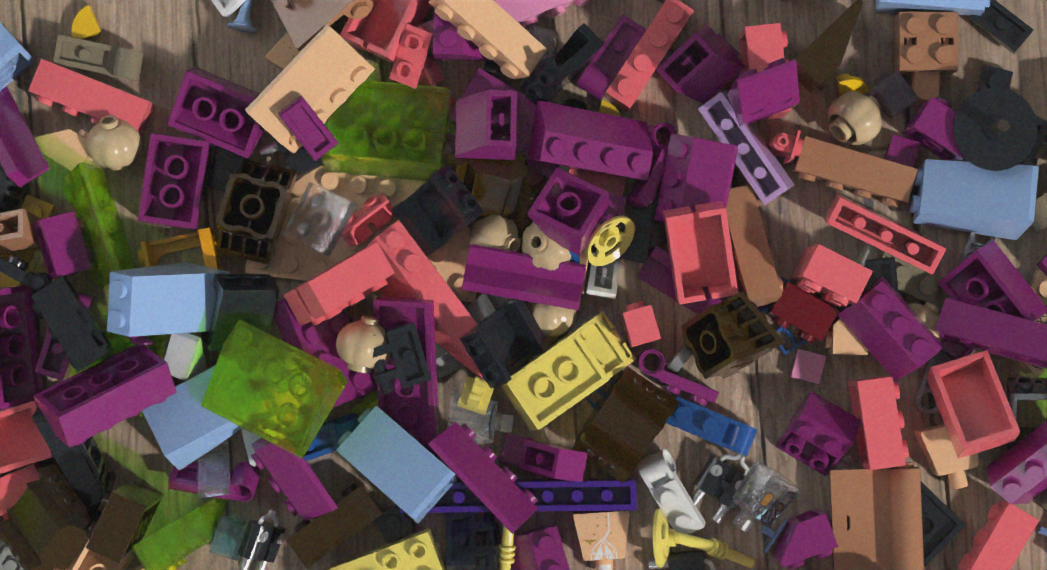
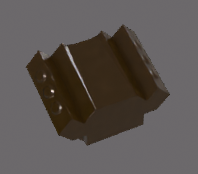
M455 152L448 154L446 165L449 164L458 174L460 180L484 210L470 224H474L477 220L490 215H500L502 218L514 220L518 230V237L521 238L524 230L533 222L528 216V212L541 193L545 181L537 168L528 166L526 156L515 153V160L455 158Z
M248 159L243 160L237 173L230 174L215 222L219 229L216 252L269 265L274 255L275 244L280 236L290 203L291 191L296 182L297 170Z
M743 291L728 297L721 303L709 306L681 326L684 340L691 347L695 356L696 367L703 374L704 379L720 375L723 379L738 373V370L751 365L759 357L772 352L773 348L785 344L784 340L777 333L776 328L769 324L767 317L759 312L757 305L751 302Z
M627 366L613 385L609 386L584 423V428L578 435L572 448L586 452L588 460L621 483H624L632 475L635 466L643 459L655 437L664 428L667 419L674 413L679 401Z
M55 464L37 469L40 479L26 483L27 489L12 508L6 509L9 520L0 522V537L23 570H53L54 567L65 570L88 541L85 536L93 522L89 517L88 509Z

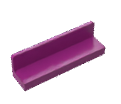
M8 86L0 91V163L6 175L19 187H22L49 170V165Z
M471 244L468 251L462 290L579 310L586 265L565 261L559 263V268L549 271L545 268L534 266L533 258L529 254Z
M655 246L648 256L647 263L643 264L637 277L678 302L675 295L669 253ZM702 287L706 300L682 305L699 314L709 306L721 303L728 297L712 299L707 287Z
M949 298L945 299L935 328V332L940 338L1047 368L1046 324Z

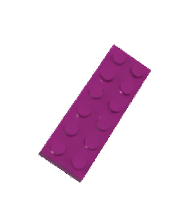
M376 297L373 300L374 318L379 319L378 325L387 330L409 322L415 323L431 376L429 381L404 389L401 387L399 378L390 380L393 391L386 394L381 393L379 384H377L378 407L440 460V457L428 445L439 435L434 300ZM392 354L385 363L387 369L395 367Z

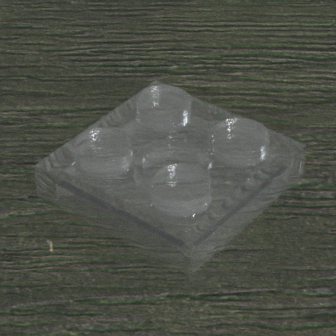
M309 182L283 234L330 258L357 205Z

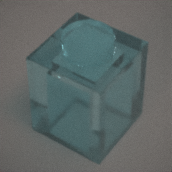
M230 513L229 517H221L209 552L238 561L241 556L237 553L248 525L246 522L247 518L235 513Z

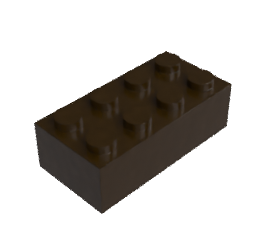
M133 480L125 485L122 484L114 491L111 490L109 494L106 493L98 509L102 511V514L96 522L93 521L86 533L85 538L89 539L86 548L112 561L121 563L139 548L164 494Z

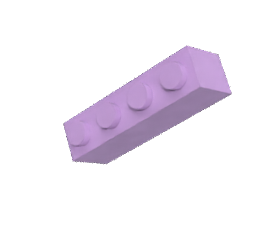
M729 90L722 91L698 108V110L720 142L738 146L735 163L760 200L766 205L792 188L794 183L753 124L749 123L741 127L739 126L727 95Z

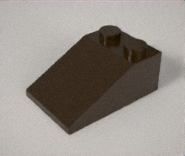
M861 0L855 1L795 59L798 81L810 93L815 88H818L820 91L823 90L838 76L835 70L842 63L863 4Z

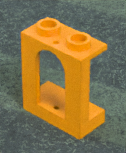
M210 227L199 229L198 232L151 242H140L142 249L138 250V257L142 267L156 266L158 260L163 255L201 247L205 267L223 270L219 252H216L217 241L215 231Z

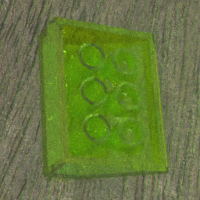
M365 80L328 118L327 128L339 143L322 156L326 171L427 181L432 173L445 165L451 88L417 85V88L414 89L400 83Z
M82 162L77 164L64 178L67 186L63 187V191L68 203L73 204L76 217H79L83 223L84 233L82 235L84 244L90 248L92 254L93 269L90 270L93 283L95 286L99 285L100 290H109L111 271L135 269L136 266L105 171Z
M239 319L223 344L201 406L302 459L348 380L340 369Z

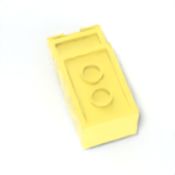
M603 311L553 343L544 353L538 354L527 361L511 375L512 379L508 383L500 385L530 431L540 430L636 360L627 347L626 342H623L624 339L618 330L614 328L615 326L612 325Z
M429 527L323 570H446V567Z

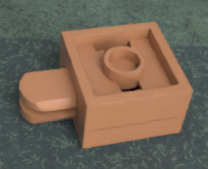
M899 12L893 17V75H911V94L917 101L925 102L931 97L936 98L940 93V75H952L958 71V12Z

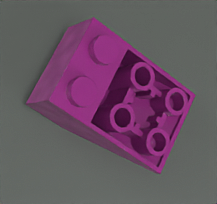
M781 58L769 63L768 67L762 72L758 73L756 68L739 74V78L735 79L736 82L732 84V88L727 93L740 127L795 107L799 103L796 60L786 62L785 58Z

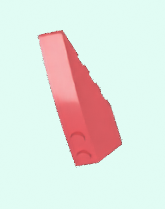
M399 220L376 236L368 245L370 246L378 242L395 272L385 279L388 284L378 290L384 297L434 300L435 342L479 378L483 379L481 372L460 340L463 335L478 323Z

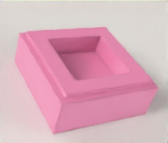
M797 349L790 377L819 384L826 356Z

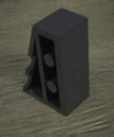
M61 276L32 295L35 301L32 304L33 309L41 319L45 318L50 326L48 330L58 344H61L66 353L67 360L77 372L88 369L116 351L66 276Z

